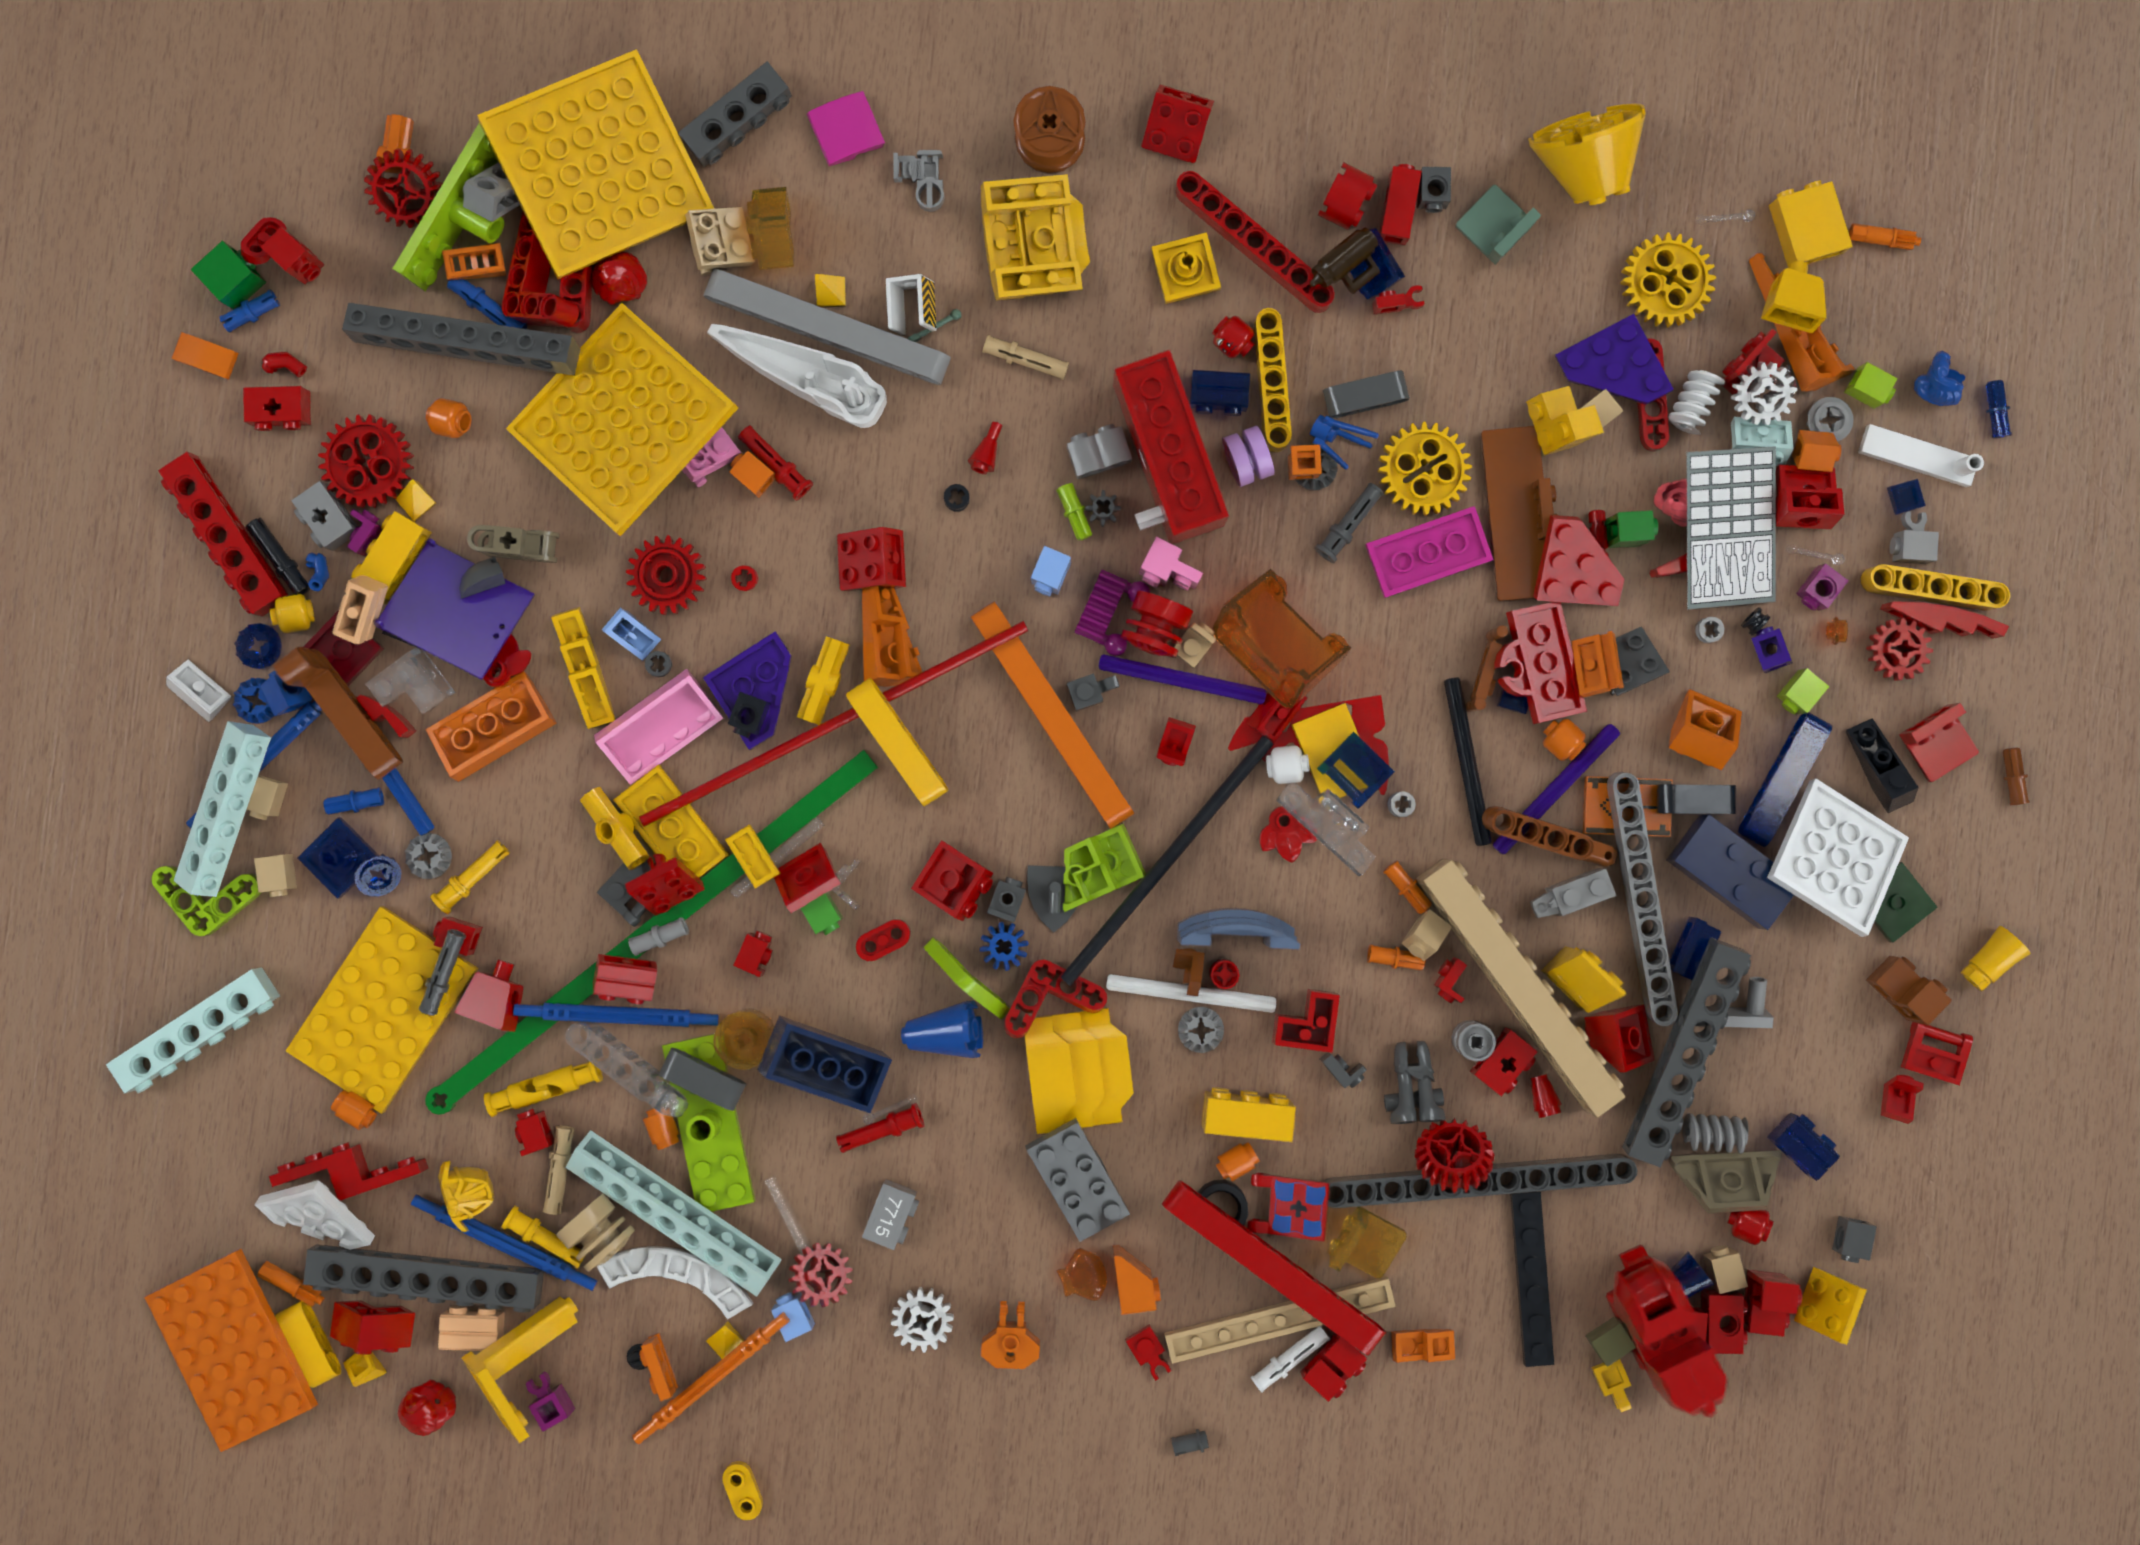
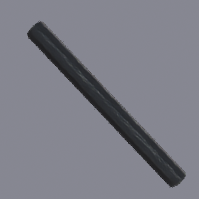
M1459 677L1449 678L1444 681L1475 844L1477 846L1489 845L1492 839L1490 830L1486 829L1482 822V816L1486 809L1461 680Z

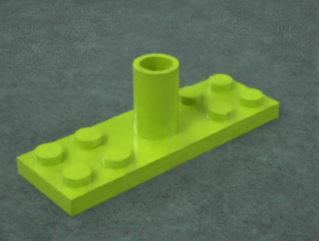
M480 123L477 125L392 268L425 292L435 282L437 272L444 262L442 251L452 249L463 229L488 243H493L500 237L504 228V219L502 217L491 222L463 207V187L465 182L499 162Z
M720 1032L662 1045L665 1059L670 1049L676 1048L728 1073ZM670 1082L695 1201L711 1212L754 1203L756 1200L736 1107L734 1111L725 1109ZM700 1120L706 1121L711 1131L705 1132L700 1126Z

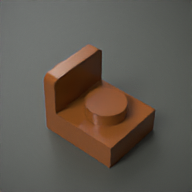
M1191 948L1176 949L1173 967L1184 969L1183 983L1188 984L1187 995L1198 997L1202 982L1205 953L1197 952Z

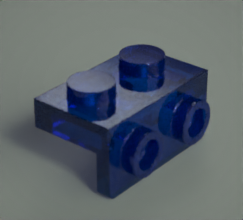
M1377 228L1370 229L1379 244L1371 257L1378 266L1380 273L1359 290L1366 299L1379 296V293L1387 291L1405 277ZM1363 261L1350 273L1355 279L1369 267Z

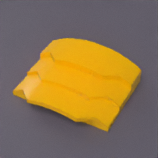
M1068 174L983 182L981 185L983 230L989 273L996 301L1082 290L1081 273L1090 263L1085 233L1083 205L1070 194Z
M1103 1008L1098 1013L1077 1011L1035 1017L1029 1031L1025 1035L1037 1134L1049 1133L1075 1118L1082 1128L1123 1122L1121 1108L1134 1094L1127 1036L1110 1023L1109 1008Z

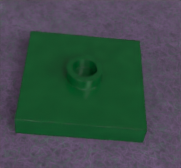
M1902 862L1898 863L1874 921L1875 925L1891 943H1894L1938 908Z

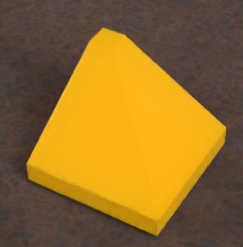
M815 274L817 306H846L845 277Z
M414 479L406 485L397 499H395L413 521L419 519L436 504L422 485Z
M727 1321L706 1342L723 1359L744 1341V1338Z
M373 1352L368 1355L355 1353L343 1362L354 1387L386 1373L384 1366Z

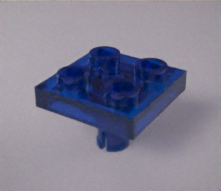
M338 817L297 857L337 899L342 898L381 859L342 817Z

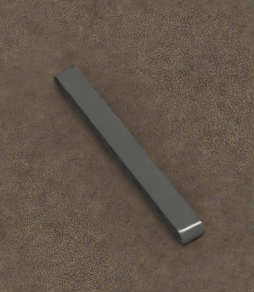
M1622 1154L1493 1164L1492 1171L1480 1187L1476 1189L1469 1186L1467 1192L1462 1188H1458L1455 1194L1452 1188L1442 1192L1440 1184L1431 1186L1430 1178L1425 1179L1427 1182L1425 1190L1415 1192L1413 1186L1418 1179H1423L1421 1175L1422 1170L1332 1177L1323 1182L1330 1183L1329 1188L1333 1186L1341 1188V1194L1337 1199L1328 1198V1206L1331 1208H1345L1631 1183L1637 1176V1166L1631 1159ZM1620 1162H1626L1627 1169L1625 1173L1616 1175V1166ZM1597 1164L1598 1173L1594 1177L1588 1178L1586 1174L1588 1167ZM1562 1167H1569V1176L1565 1180H1559L1558 1171ZM1540 1169V1179L1534 1183L1529 1182L1530 1172ZM1507 1171L1512 1172L1511 1182L1507 1185H1501V1175ZM1391 1181L1397 1182L1398 1190L1394 1194H1386L1384 1191L1386 1184ZM1360 1184H1368L1370 1187L1369 1193L1364 1197L1356 1196V1189Z

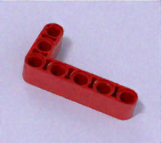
M524 211L521 216L502 300V313L528 325L571 327L578 319L579 308L576 303L551 293H545L551 265Z

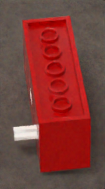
M1167 350L1114 369L1113 387L1156 505L1154 508L1134 514L1140 531L1162 523L1167 539L1173 545L1224 527L1229 514L1171 351Z

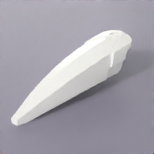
M711 324L707 331L713 339L760 374L802 399L824 409L831 416L857 427L868 428L875 425L887 404V396L883 387L873 381L868 372H865L859 365L853 362L836 358L830 353L724 325Z

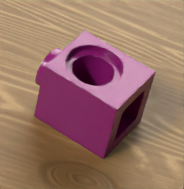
M1825 563L1815 567L1796 594L1802 598L1801 602L1806 607L1814 611L1816 609L1820 611L1829 608L1849 580ZM1818 582L1825 587L1823 597L1816 592V584Z

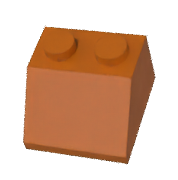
M1689 689L1671 729L1669 748L1679 754L1689 756L1707 766H1712L1722 771L1738 748L1742 711Z
M1113 1245L1121 1314L1155 1311V1301H1161L1158 1277L1152 1278L1150 1268L1120 1245Z

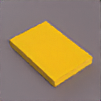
M1346 703L1292 724L1303 754H1308L1309 769L1324 804L1378 783Z

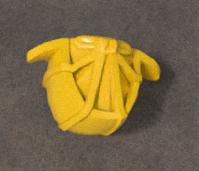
M445 1161L442 1163L438 1174L441 1192L449 1217L465 1233L469 1229L462 1220L472 1219L473 1216L481 1213L493 1203V1184L488 1171L475 1167L458 1168L456 1166L453 1167V1170L449 1171L450 1161Z

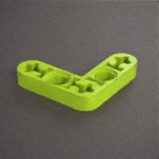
M173 866L159 867L152 875L154 888L189 931L196 936L213 934L261 894L258 892L257 876L254 874H243L236 877L220 890L217 897H212L207 902L200 895H190L192 904L188 909H183L179 905V897L183 893H189L183 888L176 891L174 887H179L173 881L178 868ZM163 874H172V877L169 879L172 885L163 884L162 881L165 879ZM244 881H252L253 885L250 887L252 892H243L239 896L234 894L235 892H240L245 887ZM223 897H228L232 901V909L228 913H223L219 909V901ZM195 912L198 917L207 918V929H200L198 927L201 923L200 919L196 915L189 917L188 914Z
M935 937L928 941L923 947L925 951L964 992L1002 1020L1008 1014L1010 1006L971 975Z

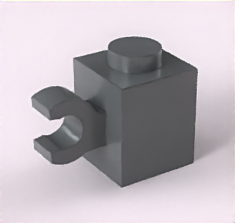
M1094 673L1067 683L1076 712L1103 703L1104 700L1101 693L1120 686L1116 675L1097 682Z

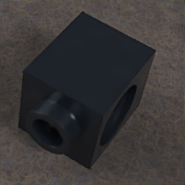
M739 692L728 721V725L735 727L733 733L747 738L750 737L751 733L759 735L771 703ZM751 708L755 712V719L750 724H744L741 714L745 709Z

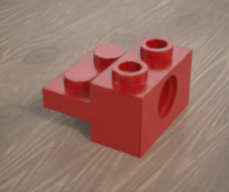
M1778 465L1776 468V527L1832 529L1845 515L1842 488H1837L1835 468H1833L1832 472L1798 469L1795 465Z

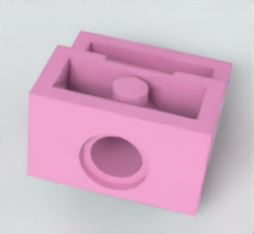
M1157 536L1139 572L1143 576L1142 581L1155 588L1159 584L1165 586L1167 580L1171 577L1174 579L1173 584L1187 591L1189 587L1196 588L1203 573L1178 561L1182 549Z

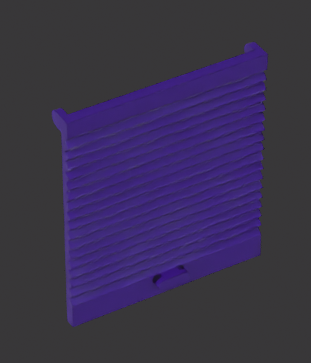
M428 538L424 549L378 620L374 621V625L483 680L535 595L504 579L505 584L461 599L459 590L461 578L467 569L475 563L437 545L433 539Z

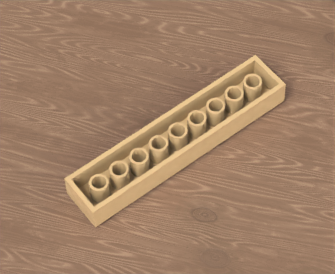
M1440 860L1416 878L1417 883L1443 919L1452 926L1451 929L1581 1107L1598 1118L1625 1098L1621 1091L1624 1087L1622 1082L1614 1073L1610 1074L1603 1067L1607 1064L1605 1059L1596 1049L1593 1051L1586 1042L1589 1038L1581 1027H1576L1570 1022L1569 1018L1572 1015L1562 1002L1558 1003L1553 999L1551 995L1555 992L1545 979L1541 980L1534 973L1537 967L1527 955L1524 957L1517 950V947L1520 946L1519 942L1511 932L1506 933L1499 924L1503 921L1493 908L1489 909L1484 905L1482 901L1485 899V896L1476 885L1472 886L1465 879L1468 873L1458 861Z

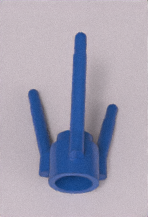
M1319 415L1310 431V435L1315 438L1313 444L1320 445V448L1344 469L1349 468L1348 464L1326 444L1327 441L1332 443L1338 435L1370 449L1373 446L1370 442L1341 429L1372 438L1379 437V434L1337 421L1327 415Z

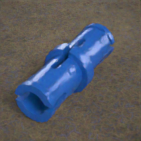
M270 289L251 301H242L241 306L219 316L221 322H225L222 325L230 333L249 321L253 323L258 321L259 316L279 307L280 303L278 300H275L277 297Z

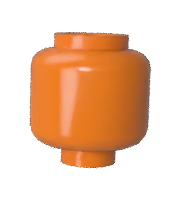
M439 398L426 411L428 426L436 435L459 438L470 429L471 414L462 402Z
M1563 719L1559 723L1553 720L1543 731L1547 736L1543 741V746L1560 761L1566 759L1572 761L1587 745L1584 742L1586 734L1570 719Z

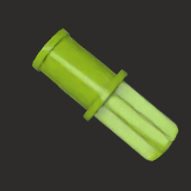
M1068 483L1056 489L1065 510L1064 517L1069 519L1076 539L1081 541L1091 537L1092 531L1084 514L1085 506L1081 505L1074 484Z

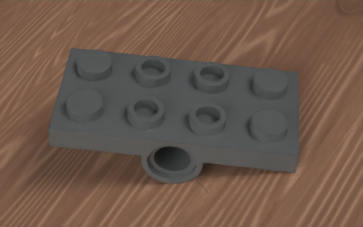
M1076 1118L1025 1145L1029 1156L1079 1242L1130 1215L1101 1158L1092 1147Z

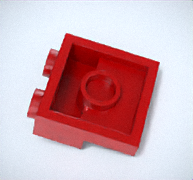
M941 840L911 889L952 917L964 921L965 918H971L976 912L978 905L975 902L980 894H985L990 890L993 884L991 879L993 872Z

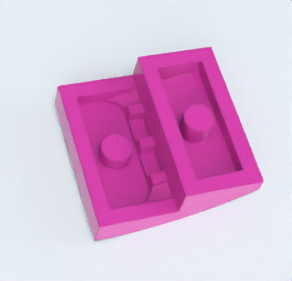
M863 91L833 100L807 113L828 166L854 160L856 155L882 148L885 144Z

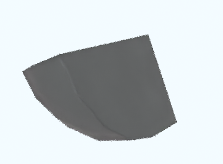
M495 557L480 561L467 569L460 582L461 599L505 584L503 572Z

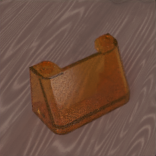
M1269 569L1223 605L1212 630L1218 643L1282 706L1292 708L1348 655L1351 647L1342 636L1334 633H1329L1322 638L1285 601L1287 584L1282 577L1278 576L1272 569Z

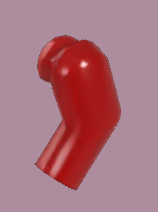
M289 352L268 353L262 359V369L269 374L277 372L278 368H286L299 378L307 371V366Z

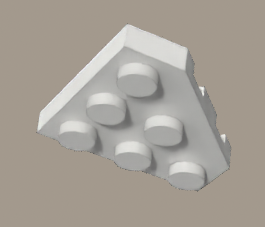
M319 1180L262 1195L255 1203V1206L274 1224L285 1227L287 1223L302 1227L301 1233L321 1240L328 1236L339 1240V1246L349 1250L368 1246L375 1237L366 1224L358 1220L348 1210V1207L343 1202H340L329 1191V1188Z

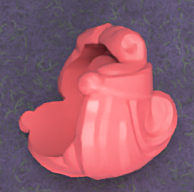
M1686 478L1662 484L1658 487L1657 493L1654 496L1655 506L1662 510V513L1670 516L1672 521L1680 527L1687 526Z

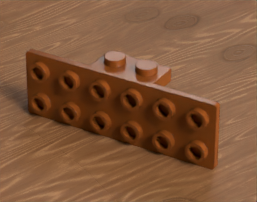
M1534 426L1484 430L1481 432L1497 600L1508 601L1534 598L1533 595L1550 515H1558L1557 513L1554 514L1553 502H1556V488L1554 485H1551L1550 478H1544L1541 446L1538 443Z

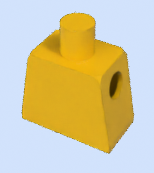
M1803 261L1791 263L1790 268L1783 269L1773 281L1761 319L1813 334L1826 319L1827 315L1824 281L1821 277L1807 274V263Z

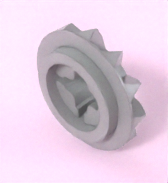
M1822 398L1815 402L1807 412L1808 421L1806 425L1810 431L1834 433L1837 441H1840L1852 429L1853 413L1848 404L1839 398ZM1827 413H1829L1831 418H1840V420L1831 424V428H1829L1828 424L1819 422L1827 416Z
M433 833L419 835L410 840V844L405 850V864L408 865L412 874L422 879H433L441 876L450 866L452 859L451 849L447 841ZM425 848H427L428 852L439 853L431 858L430 864H428L427 860H418L424 854Z
M1195 1007L1188 1010L1180 1019L1178 1034L1183 1045L1189 1050L1205 1053L1214 1050L1222 1041L1224 1025L1220 1016L1212 1009ZM1199 1018H1202L1205 1027L1214 1028V1030L1204 1034L1203 1042H1201L1198 1033L1189 1032V1030L1198 1027Z

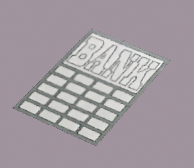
M1776 446L1687 452V610L1776 602Z

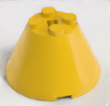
M1620 104L1606 107L1607 112L1591 116L1590 111L1559 120L1533 133L1534 140L1532 141V138H1528L1529 145L1573 199L1574 204L1586 201L1589 202V205L1603 203L1608 195H1621L1630 191L1629 184L1646 115L1644 105Z

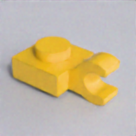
M1618 1359L1608 1367L1604 1363L1591 1367L1602 1394L1605 1397L1612 1394L1613 1401L1621 1413L1631 1409V1404L1624 1389L1632 1385L1621 1359Z

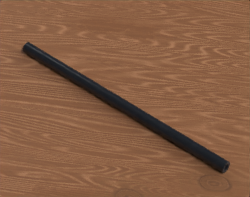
M1262 736L1063 972L1060 978L1071 986L1270 750L1274 744L1267 737Z

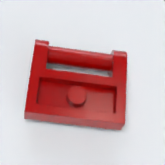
M1912 1022L1910 1037L1901 1068L1960 1086L1973 1044V1036L1965 1033L1959 1035L1934 1026ZM1923 1036L1956 1045V1054L1921 1044Z

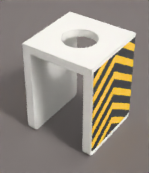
M922 274L886 278L888 328L900 335L906 334L904 290L915 288L918 290L919 324L930 331H936L934 281Z

